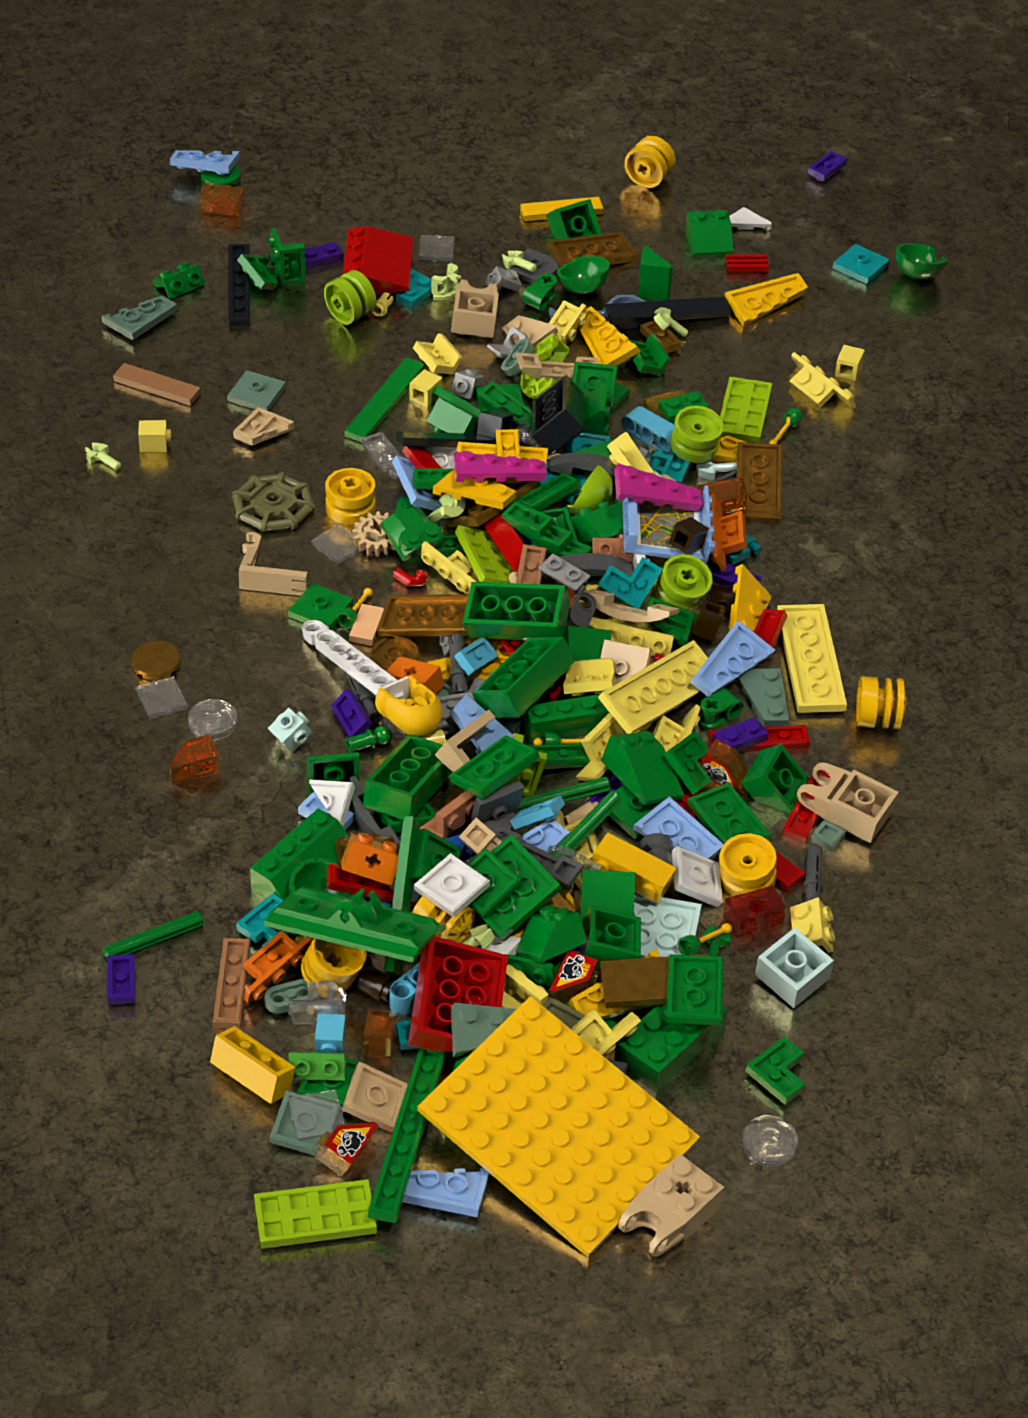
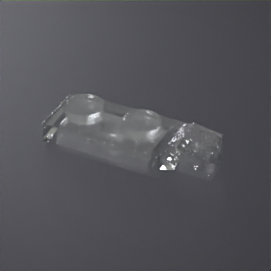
M383 432L362 438L363 447L380 469L384 472L389 471L390 476L394 480L400 479L396 474L392 461L396 455H401Z

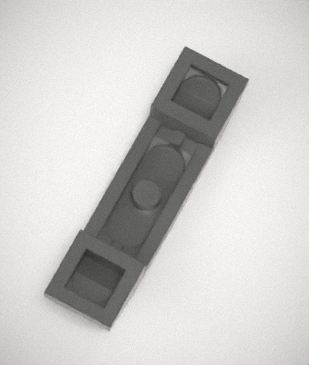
M565 453L550 458L549 471L571 475L573 467L593 471L599 465L609 475L615 476L614 469L616 466L610 458L591 453Z
M579 553L560 556L561 559L590 576H603L609 565H612L628 576H631L634 571L632 563L611 555ZM542 572L544 582L559 583L552 578H547L545 573Z
M356 776L351 777L350 782L355 785V790L351 799L350 810L355 814L354 823L358 831L370 835L374 838V841L380 843L384 841L392 842L398 845L399 849L400 840L392 828L388 826L380 829L367 808L363 807L365 789Z
M499 826L494 832L496 837L502 842L512 835L562 887H570L584 868L583 864L564 855H561L559 858L523 841L521 835L507 828Z

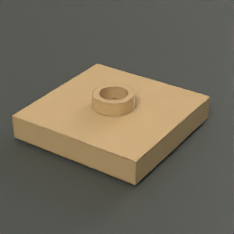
M604 640L600 659H613L616 685L649 666L652 649Z
M359 1061L355 1067L342 1110L369 1123H375L378 1125L377 1127L393 1133L408 1084Z

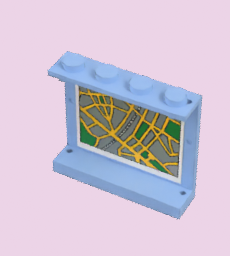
M704 486L702 493L703 506L699 512L676 509L666 503L663 506H655L652 501L645 500L642 504L634 503L633 499L625 498L623 501L624 552L671 558L680 554L686 555L668 542L675 523L692 517L708 527L709 530L703 547L687 555L699 558L707 564L709 555H713L715 549V541H712L714 526L711 525L713 511L710 510L712 496L709 495L708 486Z

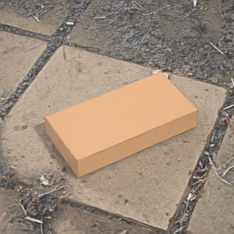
M361 604L357 620L353 624L349 635V642L372 646L384 608Z

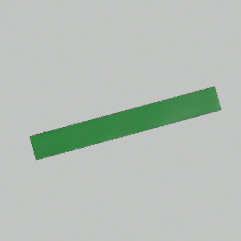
M419 1048L370 1203L368 1218L392 1223L397 1222L427 1124V1119L417 1111V1108L438 1087L447 1052Z

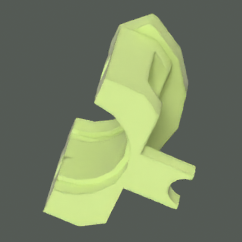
M453 263L447 265V276L435 275L432 277L431 294H433L434 300L443 301L456 296V289L459 286L458 279L461 280V276L457 275V265Z
M446 493L439 499L442 507L433 511L427 518L430 522L437 525L443 521L449 527L447 519L456 518L464 511L465 497L458 500L454 499L452 494Z

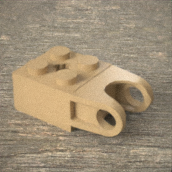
M461 279L456 289L451 332L460 335L468 334L482 338H493L499 296L496 284L490 283L487 288L477 289L470 286L467 280Z
M828 763L816 764L812 775L821 786L812 784L801 785L797 791L798 800L826 821L871 843L892 813L898 791L854 769L852 772ZM819 770L827 772L830 778L823 776ZM804 792H807L810 795H812L814 797V800L807 798L804 795Z
M680 1154L640 1191L624 1211L618 1228L625 1233L638 1227L653 1229L656 1235L649 1245V1252L654 1256H660L683 1240L685 1242L721 1208L724 1186Z

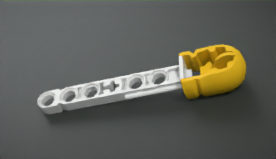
M310 620L302 625L303 638L311 645L315 644L317 650L375 694L377 711L404 733L424 736L435 731L440 725L443 716L440 699L411 675L399 680L395 679L318 620Z

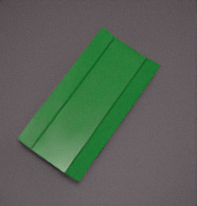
M301 887L293 891L275 907L264 921V926L412 963L437 933L446 930V924L436 922L434 918L385 907L374 891L369 893L370 901L367 902L363 898L364 888L358 891L352 898Z

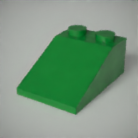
M642 731L610 736L601 761L644 805L660 803L668 797H671L673 800L683 799L684 797L675 772L663 755L665 753L664 747L652 733Z

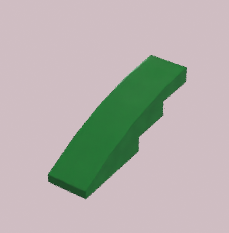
M516 501L502 514V519L538 546L547 548L546 551L560 557L570 554L592 553V547L574 540L573 532L554 525L553 517Z

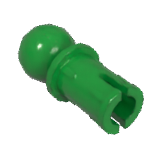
M379 726L373 733L368 729L363 734L345 738L348 752H354L367 747L373 749L375 743L386 745L392 740V731L386 726Z

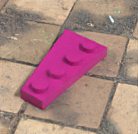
M455 451L453 461L456 482H464V478H473L475 482H484V478L506 481L509 477H514L516 481L546 480L545 461L532 458L527 460L519 459L515 456L500 457L490 453L482 455L474 454L470 451Z
M620 463L614 469L617 500L624 501L625 498H631L634 503L641 504L644 500L652 501L655 506H663L666 503L676 509L697 512L703 506L701 490L693 486H687Z

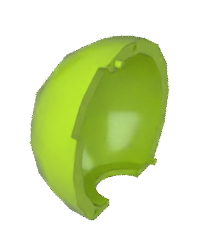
M597 465L580 489L582 492L575 503L567 506L569 507L568 512L575 516L578 515L577 510L591 507V510L597 508V503L610 501L613 494V482L605 469Z

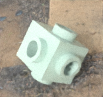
M290 708L281 713L267 728L291 753L313 733L307 726L310 721L300 711L295 714Z

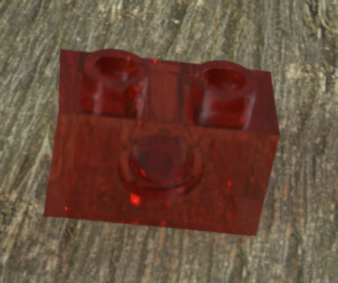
M772 885L725 898L723 916L726 922L732 926L735 938L784 925L786 907Z

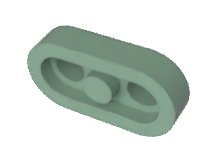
M528 339L518 341L504 360L501 368L507 376H517L522 372L516 354H532L534 346Z
M304 979L276 985L266 991L265 1006L270 1012L277 1014L300 1009L314 1004L318 999V991L312 989Z

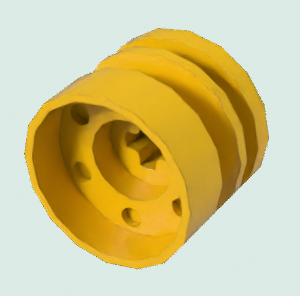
M860 676L856 702L857 727L874 728L877 717H881L883 728L888 729L891 718L892 728L900 729L906 711L904 680L896 678L894 688L892 689L891 678H886L883 688H879L877 677Z
M423 896L412 911L414 914L431 917L436 922L446 924V930L437 933L435 936L463 943L470 937L469 930L474 928L476 922V912L469 906L453 918Z
M314 938L302 958L301 972L303 978L312 989L317 990L321 994L336 995L343 993L351 987L367 958V951Z

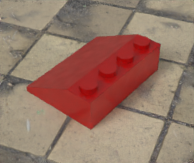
M370 226L348 229L343 275L351 270L359 271L370 281L375 295H381L386 292L410 291L413 237Z
M435 936L421 952L408 1045L430 1051L453 1052L451 1007L453 1003L502 1007L508 955Z

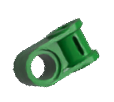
M550 273L540 275L525 290L522 296V303L539 311H544L556 298V291L554 290L557 284L556 276Z
M722 688L701 701L702 713L699 715L700 720L698 724L707 730L716 729L727 721L738 717L744 708V703L726 688Z

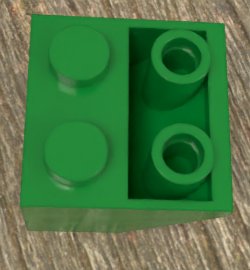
M608 383L601 384L584 396V424L582 432L608 436L609 424L607 423L610 421L612 392H608Z

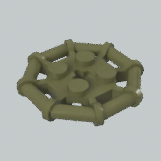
M285 472L258 477L252 475L240 489L232 492L231 500L234 502L236 510L235 518L239 522L244 521L261 529V532L264 533L267 530L296 529L298 524L308 514H312L315 511L316 506L312 501L310 493L311 486L306 482L302 483L285 475ZM301 495L303 500L297 499L295 496ZM243 501L250 502V505L244 507ZM295 509H300L294 516L291 514ZM252 514H256L262 517L263 519L261 520L255 516H252Z

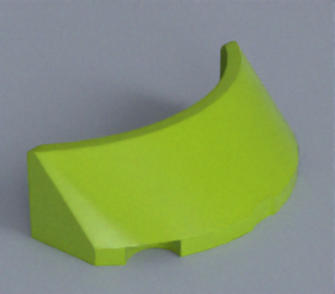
M554 333L539 342L533 349V354H537L540 361L563 362L569 353V347ZM524 372L521 373L520 377L522 391L533 399H536L557 382L553 378L548 380L545 377L539 380Z

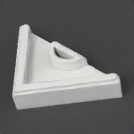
M745 207L729 216L731 226L738 227L737 230H754V227H762L768 231L772 229V222Z
M310 780L309 784L330 815L336 818L343 827L355 785L352 782Z

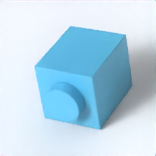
M318 1013L315 1050L326 1053H343L345 1015Z

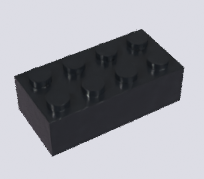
M566 374L533 400L531 436L542 448H548V455H550L554 451H560L570 438H576L582 433L584 424V393Z

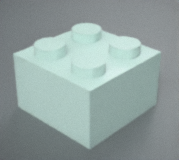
M794 927L758 957L755 975L791 1007L795 1008L830 979L834 960Z

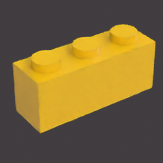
M608 832L595 849L589 869L598 871L635 872V893L656 904L660 902L670 887L676 871V867Z
M235 1026L215 1036L210 1063L270 1104L283 1098L286 1090L290 1091L295 1066Z

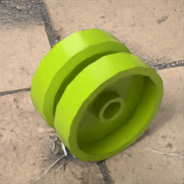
M351 270L340 276V278L328 282L324 287L326 305L333 317L342 324L349 325L360 319V317L373 312L376 308L374 289L370 281L359 271Z
M689 406L680 410L675 417L670 439L672 451L679 458L687 462L702 463L714 458L718 452L723 432L721 417L715 411L702 406Z
M684 554L673 556L665 562L663 570L654 587L655 598L695 613L702 599H705L713 582L712 573L708 566L699 558Z

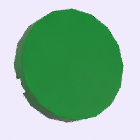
M236 164L229 174L220 175L214 171L201 172L202 183H206V186L211 189L225 190L230 188V185H237L241 180L240 169Z

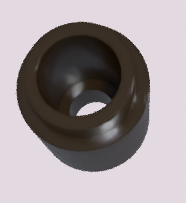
M373 966L362 969L357 977L358 989L379 1001L390 1002V986L395 982L394 978Z

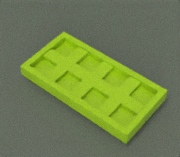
M729 377L720 415L723 422L721 437L728 435L745 442L760 443L772 383Z
M458 525L455 534L479 581L511 583L508 576L513 571L485 530Z
M369 1179L254 1194L261 1249L377 1234L376 1220L368 1218V1210L372 1200Z

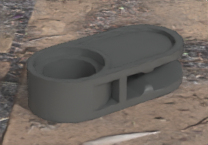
M579 592L571 601L566 627L586 628L590 624L597 604L595 598L590 593ZM579 600L584 601L588 608L583 607Z

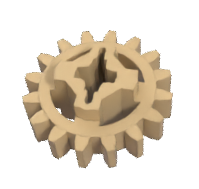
M379 511L376 512L375 516L367 513L368 518L361 516L359 518L360 523H354L355 529H352L354 545H359V551L366 549L367 555L375 552L376 556H379L380 552L387 555L388 549L395 551L394 546L380 525L382 521L389 517V513L386 512L383 516L380 515Z

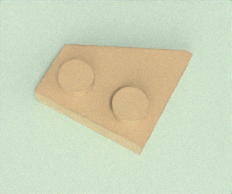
M519 315L502 327L506 335L512 326L516 327L527 335V339L534 348L550 334H557L559 332L553 324ZM517 334L513 335L511 341L516 344L519 341V336Z
M257 407L233 431L235 439L253 446L293 430L294 421Z

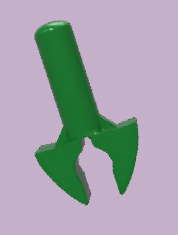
M713 925L710 928H708L703 933L702 937L714 932L716 925ZM723 933L718 939L714 937L703 942L710 945L707 953L708 956L718 957L721 947L730 949L731 937L729 933Z

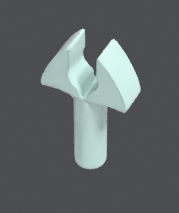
M709 460L697 463L696 471H698L699 477L714 480L715 473L736 470L737 462L714 464Z

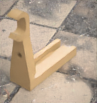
M255 532L246 533V541L254 543L242 544L245 556L239 568V589L301 596L308 588L307 572L255 566L261 547V536Z
M490 710L486 711L447 740L435 756L452 772L456 771L470 761L461 747L487 728L485 725L491 722L495 716Z

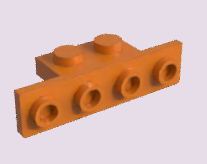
M712 494L710 495L712 496L710 510L713 511L711 525L714 526L712 541H715V549L711 558L713 563L718 564L723 572L726 571L725 555L747 548L745 516L742 511L723 516V508L716 495Z
M281 930L244 963L243 968L256 981L246 989L243 1002L248 1005L254 999L256 1001L260 1000L272 983L278 984L285 977L286 971L292 966L295 968L300 965L314 938L306 937L297 945Z

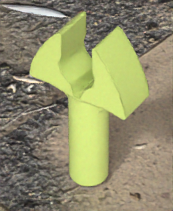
M508 251V257L502 255L503 264L507 269L517 265L534 272L537 268L536 264L524 260L522 251Z
M660 307L654 312L657 315L653 318L662 330L670 327L682 337L688 334L687 329L670 317V309Z
M92 443L93 451L85 447L86 458L90 464L100 460L114 470L121 468L119 461L107 455L109 453L108 445Z
M487 924L480 925L469 930L472 936L464 941L463 944L474 947L481 946L482 949H485L493 941L495 935Z

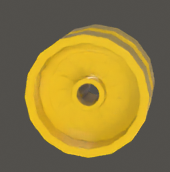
M647 136L641 139L628 152L625 157L624 166L627 175L638 186L654 188L671 173L675 167L676 157L671 146L662 138Z
M343 468L334 471L328 476L325 482L326 513L332 520L341 524L354 525L355 522L360 523L359 518L361 516L368 518L367 513H371L372 516L374 515L376 510L375 479L368 472L356 468Z
M748 833L736 835L722 846L719 854L721 885L726 893L735 899L750 901L766 896L774 888L777 878V858L775 848L770 841L760 835Z

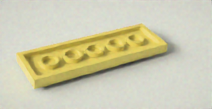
M824 604L777 605V610H785L787 614L781 630V636L797 712L846 711L847 702Z
M693 640L605 690L598 698L627 734L634 733L702 693L690 681L708 657Z

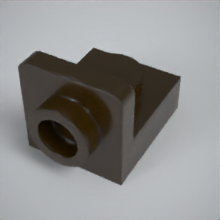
M711 585V602L724 606V616H730L731 605L735 603L733 585Z

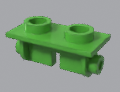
M289 1052V1063L295 1066L293 1079L345 1081V1068L347 1067L345 1053Z

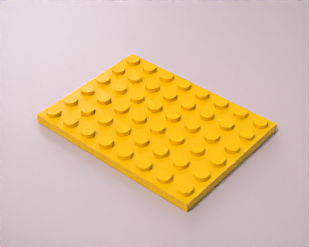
M531 996L432 1091L417 1108L420 1114L587 1258L618 1227L624 1211L640 1191L677 1156L681 1154L685 1157L700 1139L698 1134Z

